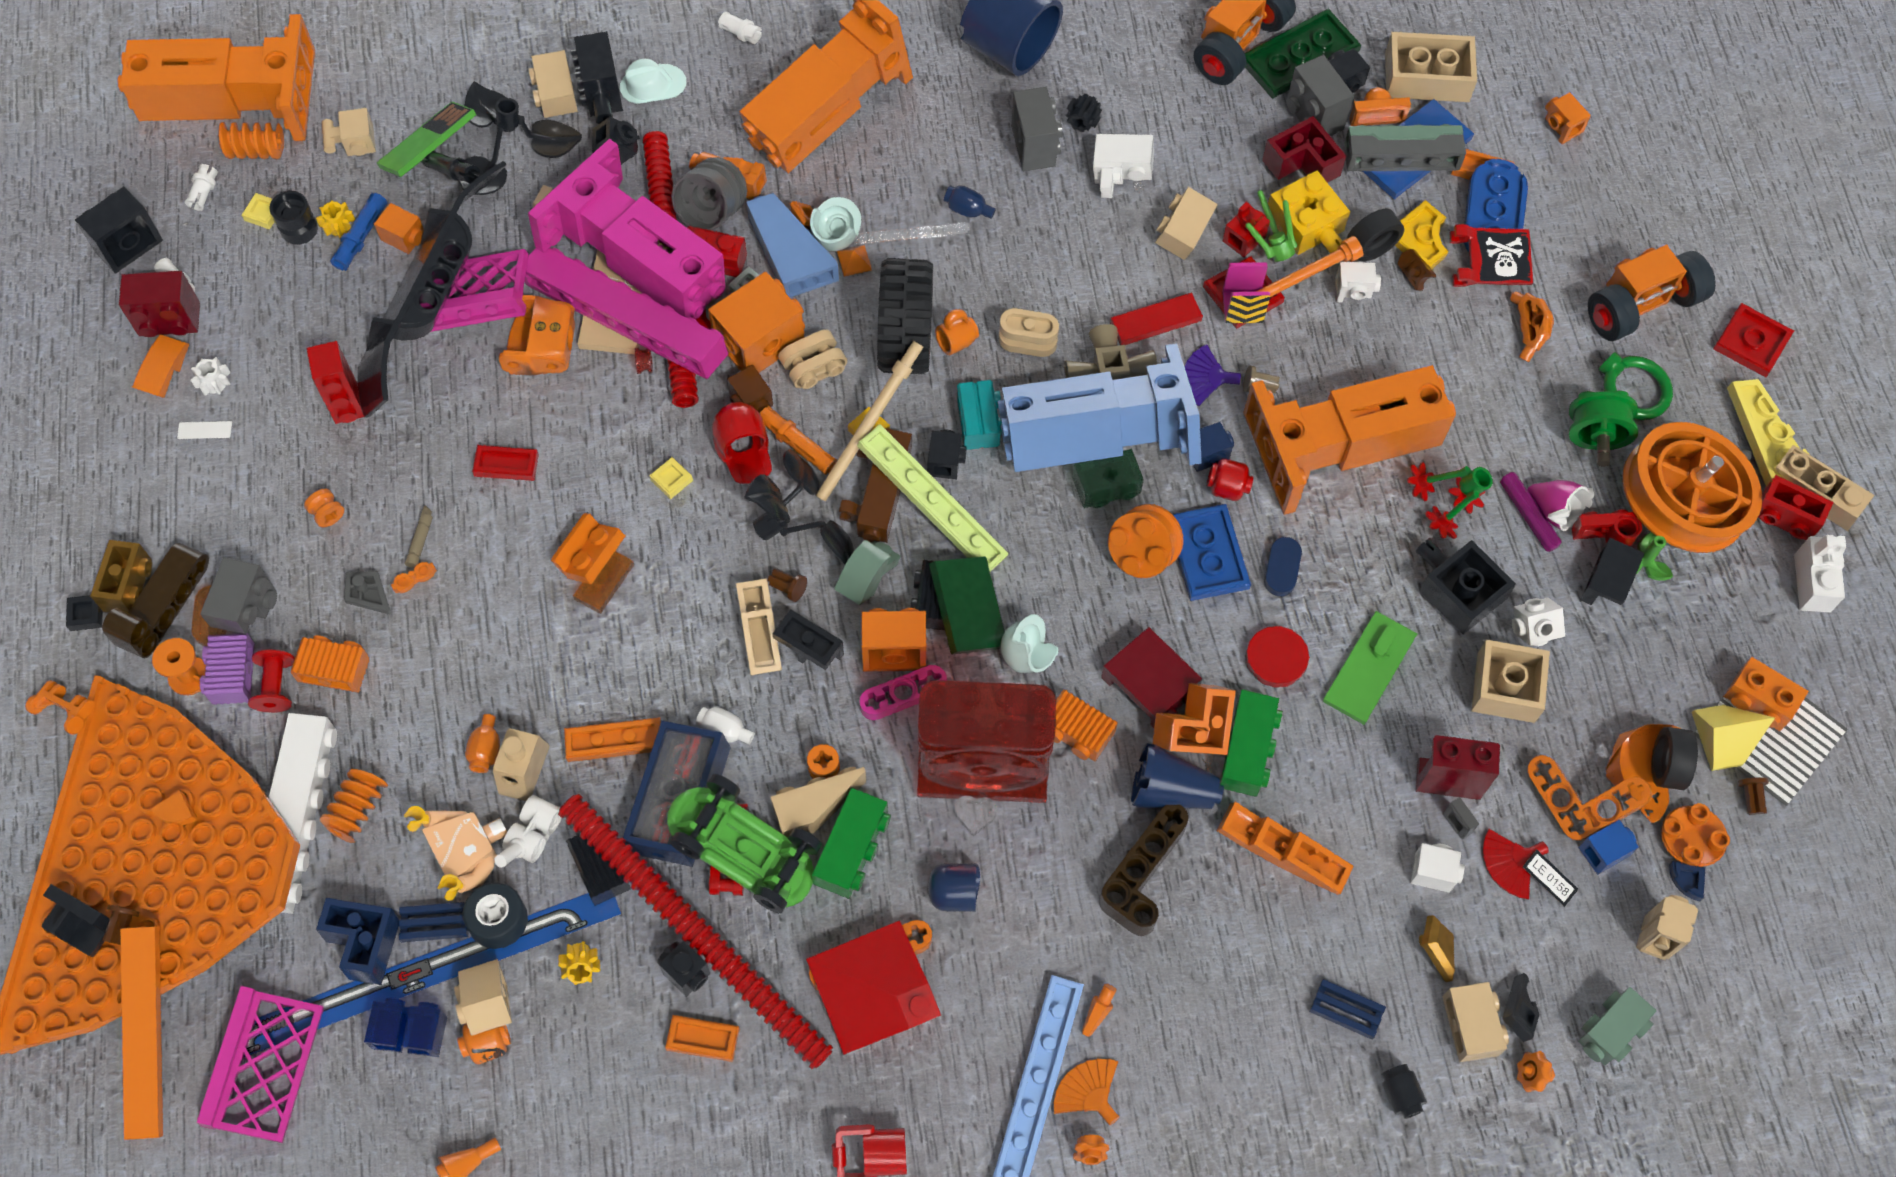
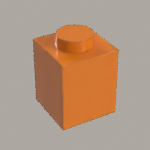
M392 203L388 205L374 223L381 241L407 254H410L414 247L421 243L424 228L420 217Z

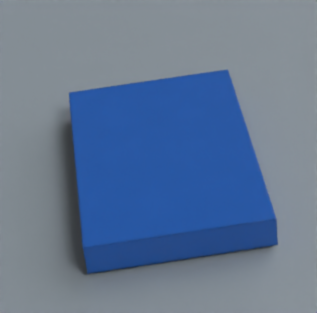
M1226 504L1172 514L1179 522L1183 533V548L1178 561L1190 601L1250 589L1251 582Z

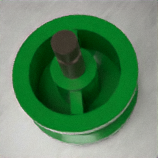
M1622 390L1614 392H1581L1578 398L1573 400L1569 406V416L1573 420V424L1569 428L1571 442L1581 448L1597 450V465L1601 467L1609 466L1610 450L1625 447L1634 442L1638 437V426L1633 421L1638 413L1637 402L1629 396L1628 392Z

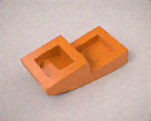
M160 334L145 356L132 388L165 398L174 370L180 372L189 344Z

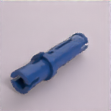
M378 193L370 194L350 230L341 237V244L330 259L331 264L337 269L347 271L354 256L363 249L365 238L387 205V200Z

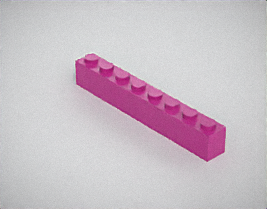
M555 247L548 248L544 253L535 248L528 256L525 275L527 286L556 301L571 304L575 311L705 379L711 376L729 354L723 335L716 329L711 328L709 330L701 326L694 318L689 316L686 318L678 314L669 305H660L645 293L639 294L631 290L624 282L619 281L617 283L608 278L602 271H594L586 267L579 259L575 258L573 260Z

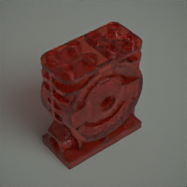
M935 680L926 683L921 689L919 696L917 797L1046 803L1049 757L1053 751L1056 732V698L1053 691L1047 686L1036 684Z

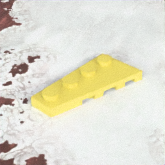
M1759 379L1733 381L1727 387V390L1764 483L1767 486L1775 475L1784 478L1775 468L1792 445L1799 449L1800 447L1793 438L1795 432L1789 424L1786 425L1777 415L1780 410Z

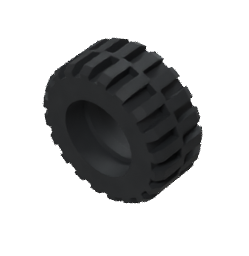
M887 258L881 263L877 366L883 373H893L891 369L897 360L901 361L913 340L924 348L911 366L913 369L911 374H924L929 371L933 296V263L929 260Z

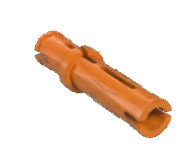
M770 406L765 407L760 412L765 426L776 435L778 441L781 443L785 442L823 474L827 475V473H830L837 462L836 458L800 432L793 421H787Z

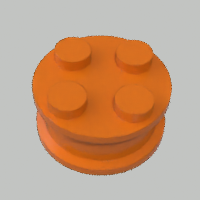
M1142 504L1132 508L1114 522L1108 536V547L1112 559L1126 574L1137 578H1150L1160 574L1179 557L1183 548V533L1179 522L1168 510L1155 504Z

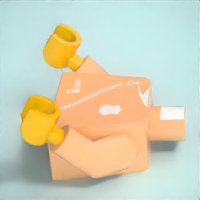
M412 806L406 811L404 817L416 819V821H410L407 825L409 831H417L422 824L426 827L422 831L444 873L437 889L449 888L444 897L446 900H453L457 892L463 893L481 887L494 868L495 857L497 856L492 844L504 838L507 834L501 818L482 827L474 812L424 811L419 806Z

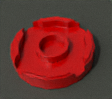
M1282 626L1266 627L1258 631L1249 641L1245 655L1249 671L1262 684L1274 688L1288 687L1299 680L1306 672L1310 658L1308 646L1302 637L1292 629Z

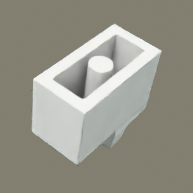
M1096 134L1093 172L1095 184H1100L1101 198H1112L1114 184H1123V179L1133 181L1152 180L1154 161L1153 135Z
M1810 536L1794 554L1799 610L1831 613L1845 598L1842 573L1844 567L1843 553L1846 549L1845 536Z

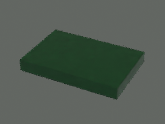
M986 556L939 560L930 563L929 566L951 655L1001 649V640L1005 630Z

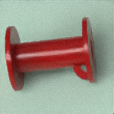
M261 650L252 655L253 663L263 667L261 695L253 696L248 700L250 708L261 712L278 713L287 711L292 707V702L284 695H281L283 668L293 665L295 657L292 654L280 650Z

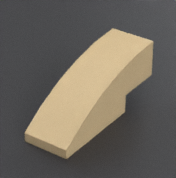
M767 578L736 583L750 675L782 671L777 640L773 639L772 634L775 631Z

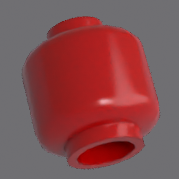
M1222 458L1217 464L1212 463L1206 486L1211 487V493L1215 497L1239 501L1243 493H1250L1254 477L1249 475V468L1245 463Z

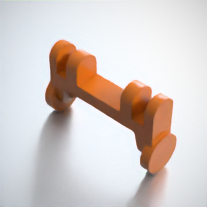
M49 680L37 695H33L27 700L25 707L31 714H38L50 705H56L66 710L68 717L64 723V730L74 735L82 730L84 720L94 708V702L82 695H76L69 703L62 699L66 694V688Z

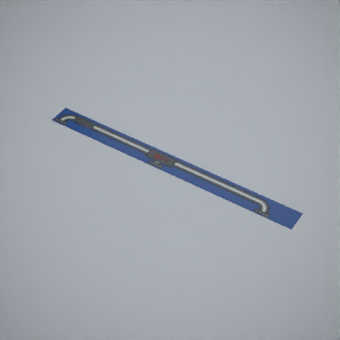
M589 893L528 915V923L524 933L515 943L505 948L491 949L484 947L475 941L473 937L386 969L382 985L353 981L303 1000V1002L324 1006L318 1029L458 977V971L496 959L500 961L621 915L616 897L594 906ZM291 1007L283 1008L285 1012L292 1009ZM277 1010L258 1018L262 1025H265L282 1014ZM300 1010L288 1018L298 1033L310 1026L314 1013ZM285 1020L266 1030L274 1046L293 1036ZM256 1021L254 1023L252 1032L259 1028ZM263 1033L249 1040L246 1049L252 1055L271 1047Z

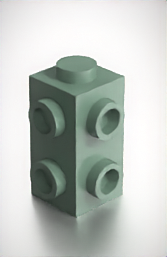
M1631 987L1621 994L1615 990L1602 1004L1607 1010L1600 1017L1594 1014L1581 1027L1585 1034L1578 1042L1584 1047V1052L1592 1060L1601 1062L1604 1066L1613 1059L1620 1062L1633 1048L1628 1044L1635 1035L1640 1039L1653 1026L1649 1019L1657 1010Z

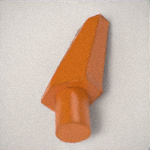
M1104 984L1099 996L1093 997L1082 1029V1034L1085 1036H1091L1112 1010L1113 1005L1111 1001L1117 991L1114 986Z

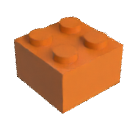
M875 608L869 610V612H862L863 672L915 671L926 667V611H919L915 608H905L901 611H887L882 608Z

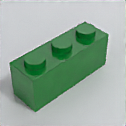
M1241 690L1230 733L1228 755L1225 757L1220 785H1224L1225 790L1257 797L1261 787L1267 788L1271 769L1265 768L1267 757L1273 758L1277 742L1276 739L1271 738L1273 728L1279 729L1283 713L1282 710L1277 709L1279 698Z
M851 788L812 874L813 885L847 899H850L853 890H860L866 873L862 872L866 861H873L879 845L875 843L879 832L885 833L891 819V814H888L887 801Z

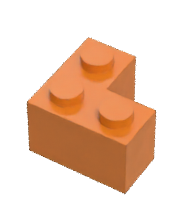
M1189 683L1185 715L1156 713L1152 744L1169 751L1228 755L1236 691L1217 685Z

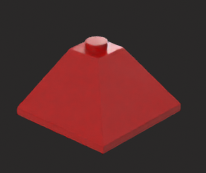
M900 920L806 959L843 1055L941 1016L930 985Z

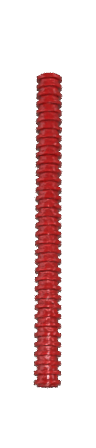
M652 131L645 134L642 140L644 144L643 150L648 180L647 186L649 188V201L677 220L672 203L673 180L669 158L670 152L668 150V137L663 132ZM667 359L673 405L688 408L697 404L699 397L697 395L696 374Z
M580 794L570 797L560 807L558 815L561 818L565 817V822L568 825H573L574 832H580L581 839L588 840V846L595 847L594 852L596 854H602L601 859L603 861H609L610 868L617 869L616 874L618 876H624L623 881L625 883H631L630 888L632 890L639 891L638 896L640 898H646L645 903L647 905H653L652 910L654 912L661 913L660 918L662 920H668L667 925L669 927H675L674 932L677 935H683L682 940L685 942L689 941V946L692 949L696 948L698 950L697 954L700 957L704 956V961L707 964L711 963L713 965L711 969L714 972L717 970L720 972L719 977L721 979L726 978L728 980L726 984L729 987L732 985L735 987L734 992L736 994L741 993L743 995L741 999L744 1002L747 1000L750 1002L749 1007L751 1009L756 1008L758 1010L756 1014L759 1017L762 1015L765 1017L764 1022L766 1024L771 1023L773 1025L771 1029L774 1032L777 1030L780 1032L779 1037L781 1039L786 1038L788 1040L786 1044L789 1047L792 1045L795 1047L794 1052L796 1054L801 1053L803 1055L801 1059L804 1062L808 1060L811 1063L809 1065L811 1069L818 1068L833 1052V1046H827L824 1043L826 1039L824 1037L819 1038L817 1036L818 1031L815 1029L812 1031L809 1028L811 1024L809 1022L804 1023L802 1021L803 1016L800 1014L796 1015L794 1013L795 1009L793 1007L789 1008L787 1006L788 1002L785 999L781 1000L779 998L780 994L778 992L774 993L772 991L773 987L770 984L766 985L764 983L765 979L763 977L759 978L757 976L758 972L755 969L751 970V965L748 962L744 963L742 961L743 957L740 954L736 955V950L733 947L729 948L727 946L728 942L726 940L722 941L720 939L721 935L718 932L714 933V928L711 925L707 926L705 924L706 920L703 917L699 918V913L696 910L692 911L691 905L689 903L685 904L683 902L684 898L681 895L677 896V891L674 888L670 889V884L667 881L663 882L661 880L662 876L659 873L655 874V869L652 866L648 867V862L645 859L640 860V854L638 852L633 853V847L630 844L625 845L626 840L623 837L618 838L619 833L616 830L611 831V825L609 823L604 824V818L601 815L596 816L597 811L594 808L589 809L590 804L587 801L582 802L583 797Z

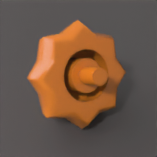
M1527 1051L1524 1053L1522 1060L1517 1063L1518 1074L1516 1079L1522 1084L1526 1092H1543L1546 1085L1552 1082L1555 1077L1552 1063L1547 1060L1542 1051L1534 1053Z

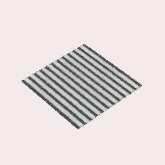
M1723 697V699L1717 705H1726L1736 708L1731 703V701L1726 699L1725 697ZM1805 697L1793 719L1781 731L1769 727L1746 762L1736 768L1749 778H1768L1769 784L1764 786V790L1787 806L1847 731V728ZM1696 730L1694 734L1700 739L1698 730Z

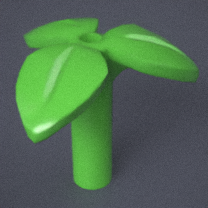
M1649 532L1640 540L1637 549L1644 553V557L1637 573L1642 567H1646V574L1651 579L1661 581L1672 579L1671 569L1665 563L1655 561L1666 545L1664 537L1656 536Z

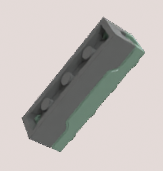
M1462 125L1349 126L1344 142L1347 171L1460 170L1466 155Z

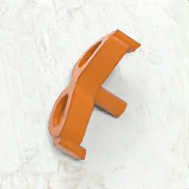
M421 562L415 566L414 571H409L408 574L401 573L397 575L391 587L395 593L408 592L416 583L431 579L437 570L433 563Z

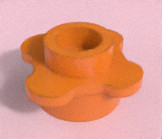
M1099 1135L1081 1136L1077 1139V1144L1075 1145L1077 1152L1073 1154V1159L1081 1161L1086 1165L1099 1164L1108 1159L1106 1152L1109 1151V1145Z

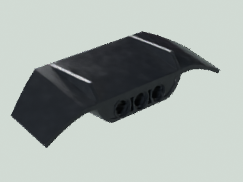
M504 161L475 179L446 210L429 209L421 245L384 317H374L371 322L366 352L358 366V390L364 418L372 416L388 401L387 358L392 339L401 341L416 340L432 331L469 257L472 246L470 229L463 218L457 214V211L463 202L485 188L507 165ZM452 255L455 256L458 260L452 261L447 259L445 256ZM433 279H441L446 284H436ZM429 303L433 308L425 309L420 304Z

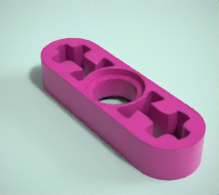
M929 665L869 688L860 696V711L869 720H879L940 696L946 689L947 675L941 667ZM932 675L934 679H939L938 686L933 687L931 683H927V677ZM916 680H918V685L921 686L922 693H918ZM908 686L913 692L911 697L905 700L897 698L894 694L897 687ZM885 692H889L891 705H888V699L885 700ZM874 698L876 702H880L879 709L874 710L872 706H868L869 699Z

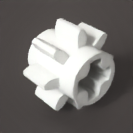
M217 357L213 360L202 358L196 367L191 368L195 375L191 382L195 388H200L205 396L208 393H217L219 395L226 386L230 385L226 377L230 374V371L226 364L221 365Z

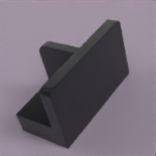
M1609 538L1599 554L1580 601L1592 605L1596 598L1601 596L1622 605L1630 591L1644 553Z
M791 609L772 633L773 639L797 653L798 661L802 664L808 659L826 670L834 658L841 660L844 656L843 641Z
M50 884L43 896L55 902L56 905L42 923V928L88 956L94 957L105 942L103 939L110 918Z

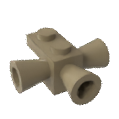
M1103 324L1094 327L1089 332V337L1095 348L1093 363L1065 360L1064 372L1065 378L1110 371L1112 380L1147 375L1146 366L1156 365L1157 359L1154 350L1127 358L1125 345L1117 346L1118 328L1112 324Z

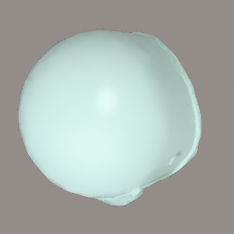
M833 197L824 201L818 208H814L810 218L812 235L827 251L835 252L847 248L858 236L861 226L859 209L854 202L844 197Z
M1031 614L1021 621L1012 624L1002 637L1001 653L1003 659L1016 672L1037 673L1044 671L1053 663L1058 655L1057 646L1053 643H1044L1045 623L1039 615Z

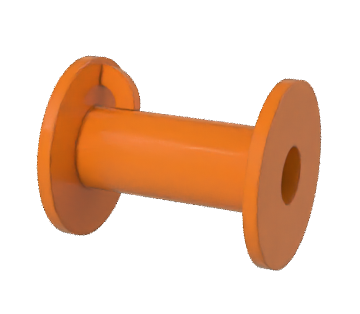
M182 638L167 639L159 644L153 653L152 664L160 675L168 677V684L171 689L177 694L184 696L200 692V678L202 675H205L206 665L201 658L196 657L194 647Z

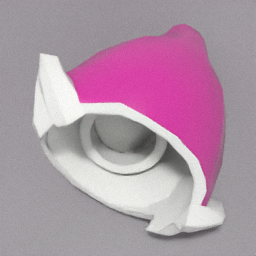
M1567 480L1536 483L1527 489L1547 520L1562 531L1572 528L1579 515L1583 514L1585 508L1591 507L1592 498H1594L1593 488H1587Z

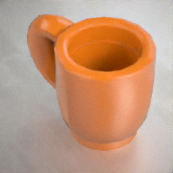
M954 309L945 316L944 323L936 327L935 335L942 351L946 355H952L970 346L979 337V330L975 321L968 317L965 311Z

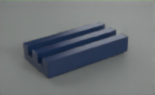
M465 902L399 907V914L401 915V920H399L400 942L469 937V931L463 921ZM461 912V915L409 919L411 916ZM461 923V928L409 932L410 927Z
M1323 979L1309 1012L1373 1040L1386 1006ZM1325 991H1326V992H1328V993H1330V994H1333V995H1335V996H1337V997H1339V998H1342V999H1344V1000H1346V1001H1348V1002H1351V1003H1353V1004H1355V1005H1358V1006H1360V1007H1362V1008H1364V1009H1367V1010H1369V1011L1375 1013V1015L1369 1014V1013H1367V1012H1365V1011H1363V1010H1360V1009H1358V1008H1356V1007H1353V1006H1351V1005H1349V1004H1347V1003H1344V1002H1342V1001H1340V1000H1338V999H1335V998H1333V997H1331V996H1329V995H1326V994H1324V993H1325ZM1321 1002H1324L1345 1013L1371 1023L1370 1028L1319 1005Z

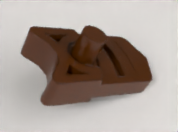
M1409 249L1401 254L1398 260L1399 267L1407 276L1414 289L1423 291L1425 281L1429 278H1436V274L1416 250Z

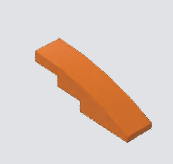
M1236 801L1230 803L1217 829V832L1272 864L1337 895L1341 894L1354 867L1302 832L1294 834L1268 816L1261 818Z

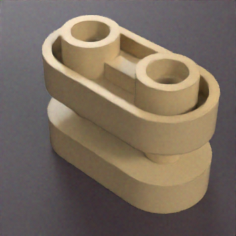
M1017 308L1008 309L1000 318L999 343L1003 349L1009 352L1038 357L1050 356L1057 348L1058 320L1053 315Z
M820 330L786 346L778 356L783 367L786 370H791L789 377L794 386L803 389L812 388L818 381L829 376L835 377L841 374L847 364V358L840 348H835L837 342L830 330Z

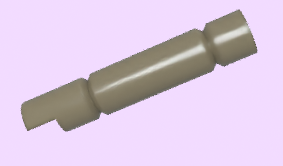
M424 506L408 552L409 554L405 561V565L411 568H415L419 562V557L421 556L433 519L431 516L432 511L427 506Z

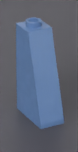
M774 193L757 196L753 200L746 202L748 219L775 278L779 279L783 284L786 294L790 298L839 281L836 260Z

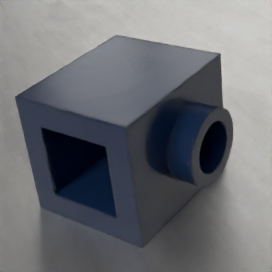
M1221 422L1201 428L1202 463L1193 465L1196 472L1210 468L1212 463L1217 464L1222 458L1230 459L1234 447L1231 433L1228 430L1225 431Z

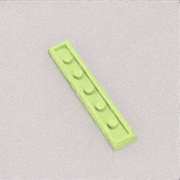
M881 424L859 441L857 447L967 558L986 556L991 572L1009 555Z

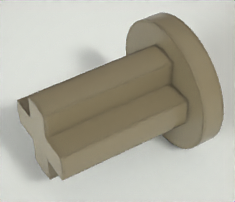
M1250 365L1244 376L1243 391L1249 392L1251 383L1263 380L1267 391L1271 390L1272 393H1276L1280 385V377L1257 372L1256 367Z

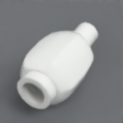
M703 707L696 719V725L702 729L722 732L728 743L740 740L750 745L755 735L754 732L743 728V723L739 717L722 708L713 707L707 709Z

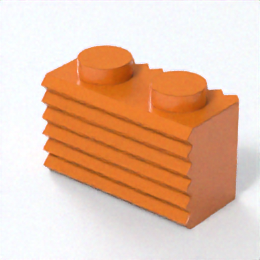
M318 635L313 636V639L302 637L291 674L297 682L359 693L368 667L369 657L364 648L356 642L344 641L343 644H338L336 642L332 643L330 639Z
M1063 689L1044 716L1041 728L1045 730L1044 734L1053 742L1060 743L1063 741L1072 747L1071 751L1080 759L1087 760L1090 758L1096 762L1108 742L1114 736L1118 723Z

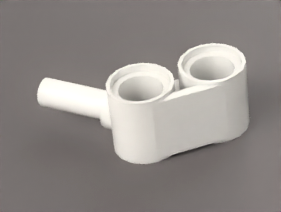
M535 795L530 796L524 804L519 817L523 825L516 822L510 827L502 844V848L505 850L495 857V864L502 868L515 858H523L534 863L543 852L550 835L561 822L562 818L558 815L560 807Z

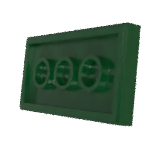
M1328 8L1246 52L1245 68L1268 95L1274 99L1290 89L1295 67L1322 55H1325L1328 59L1339 50L1347 52L1355 48L1359 52L1361 44Z

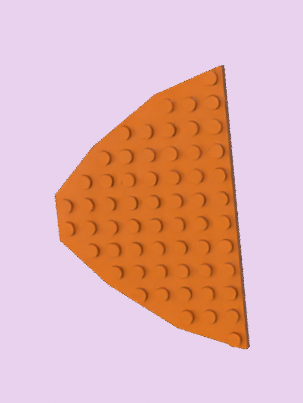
M95 675L88 699L94 702V708L84 720L82 730L77 733L0 994V1055L14 1054L22 1049L93 1032L122 1016L121 945L105 941L94 957H90L43 929L42 923L56 905L55 902L43 896L50 884L109 918L111 917L112 910L107 909L108 904L139 911L138 917L132 915L128 928L159 926L161 995L205 972L284 911L300 843L256 779L176 708L146 695L138 694L125 686L110 682L101 676ZM180 790L185 794L197 820L187 825L166 823L155 816L151 808Z

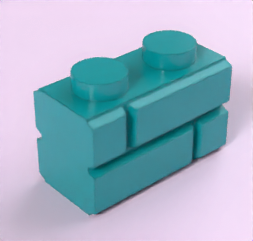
M991 380L977 381L976 383H959L957 385V403L963 444L967 446V450L980 449L981 447H998L1000 445L1002 422L1000 417H998L997 409H999L998 400H1001L1000 391H994L993 381Z

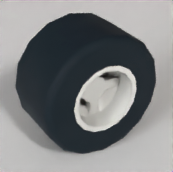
M498 882L484 884L475 889L467 898L463 907V921L469 933L480 945L491 949L505 948L515 943L524 933L528 923L527 909L518 892L509 885Z

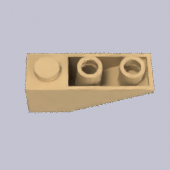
M1792 445L1775 468L1786 480L1833 501L1834 503L1827 519L1846 531L1851 528L1875 496L1795 445Z
M845 768L837 776L827 779L825 777H817L810 780L805 786L796 789L794 787H786L777 791L776 795L771 796V802L780 832L786 837L790 836L794 828L803 829L811 834L815 833L845 803L851 788L859 790L866 783L865 768Z

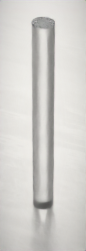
M969 222L858 232L855 244L970 234Z

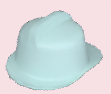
M646 58L639 59L629 65L625 71V76L620 83V91L626 100L636 104L666 100L677 97L684 91L686 76L676 66L657 64L655 61Z

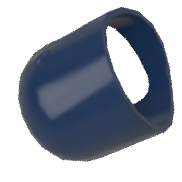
M944 863L937 865L930 873L928 882V894L932 905L936 909L946 912H976V900L980 886V868L978 864Z

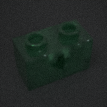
M1132 449L1124 450L1123 456L1075 463L1072 476L1083 509L1088 507L1100 508L1118 499H1133L1138 494H1141L1144 481Z

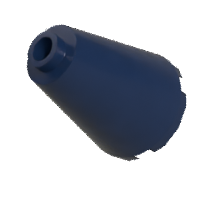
M1146 743L1139 759L1142 763L1139 771H1136L1131 792L1133 806L1163 808L1165 805H1181L1185 809H1212L1214 804L1221 803L1224 785H1220L1219 777L1155 744Z

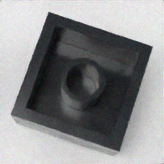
M124 186L75 219L94 252L115 274L163 241L144 206Z

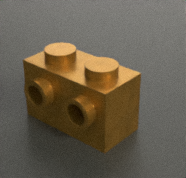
M117 540L108 541L90 595L103 612H110L114 608L128 612L142 592L146 577H149L152 572L153 564L152 559L139 543Z

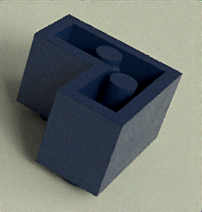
M326 898L316 930L325 942L345 945L339 965L340 970L348 980L382 985L399 927L398 917L392 908Z

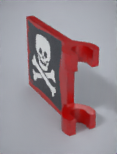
M1456 224L1454 231L1449 232L1450 243L1460 244L1469 242L1470 268H1458L1457 274L1452 275L1453 287H1465L1474 284H1533L1529 229L1473 228L1465 224Z

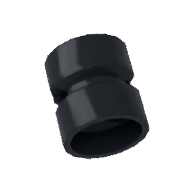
M288 190L279 193L272 199L269 207L270 213L282 238L286 242L300 245L314 238L317 234L318 225L303 194Z

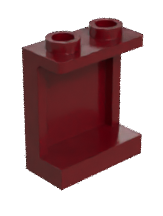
M1150 627L1145 629L1103 666L1101 678L1109 686L1115 682L1151 718L1150 725L1153 728L1155 727L1156 713L1178 714L1177 709L1184 703L1186 704L1189 683L1201 684L1202 678Z
M1435 735L1432 740L1431 757H1420L1417 761L1416 792L1481 800L1499 775L1500 744Z

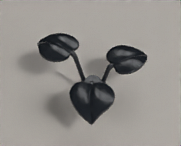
M475 81L467 92L464 106L473 109L476 113V116L469 122L481 128L487 127L492 123L497 125V135L491 161L482 156H473L466 159L468 164L475 165L480 169L481 173L474 172L476 175L481 176L487 170L497 165L496 162L498 160L503 131L512 132L519 124L526 136L533 138L531 141L532 149L537 154L547 158H557L567 154L582 139V134L574 128L553 120L535 122L531 132L525 123V117L519 115V105L516 100L485 88ZM503 168L485 188L474 195H487L500 190L506 183L507 170ZM460 181L462 190H465L470 185L466 181Z
M789 449L785 451L783 463L788 474L798 482L797 487L782 500L778 486L768 476L761 474L751 481L745 493V499L754 502L765 511L764 514L753 520V527L760 538L767 541L778 533L784 537L793 532L817 527L821 528L820 533L823 540L845 565L853 554L854 547L848 534L835 521L830 520L827 524L824 521H817L787 527L790 522V516L786 505L803 488L810 495L816 494L819 490V480L814 469L806 460L800 457L794 450Z

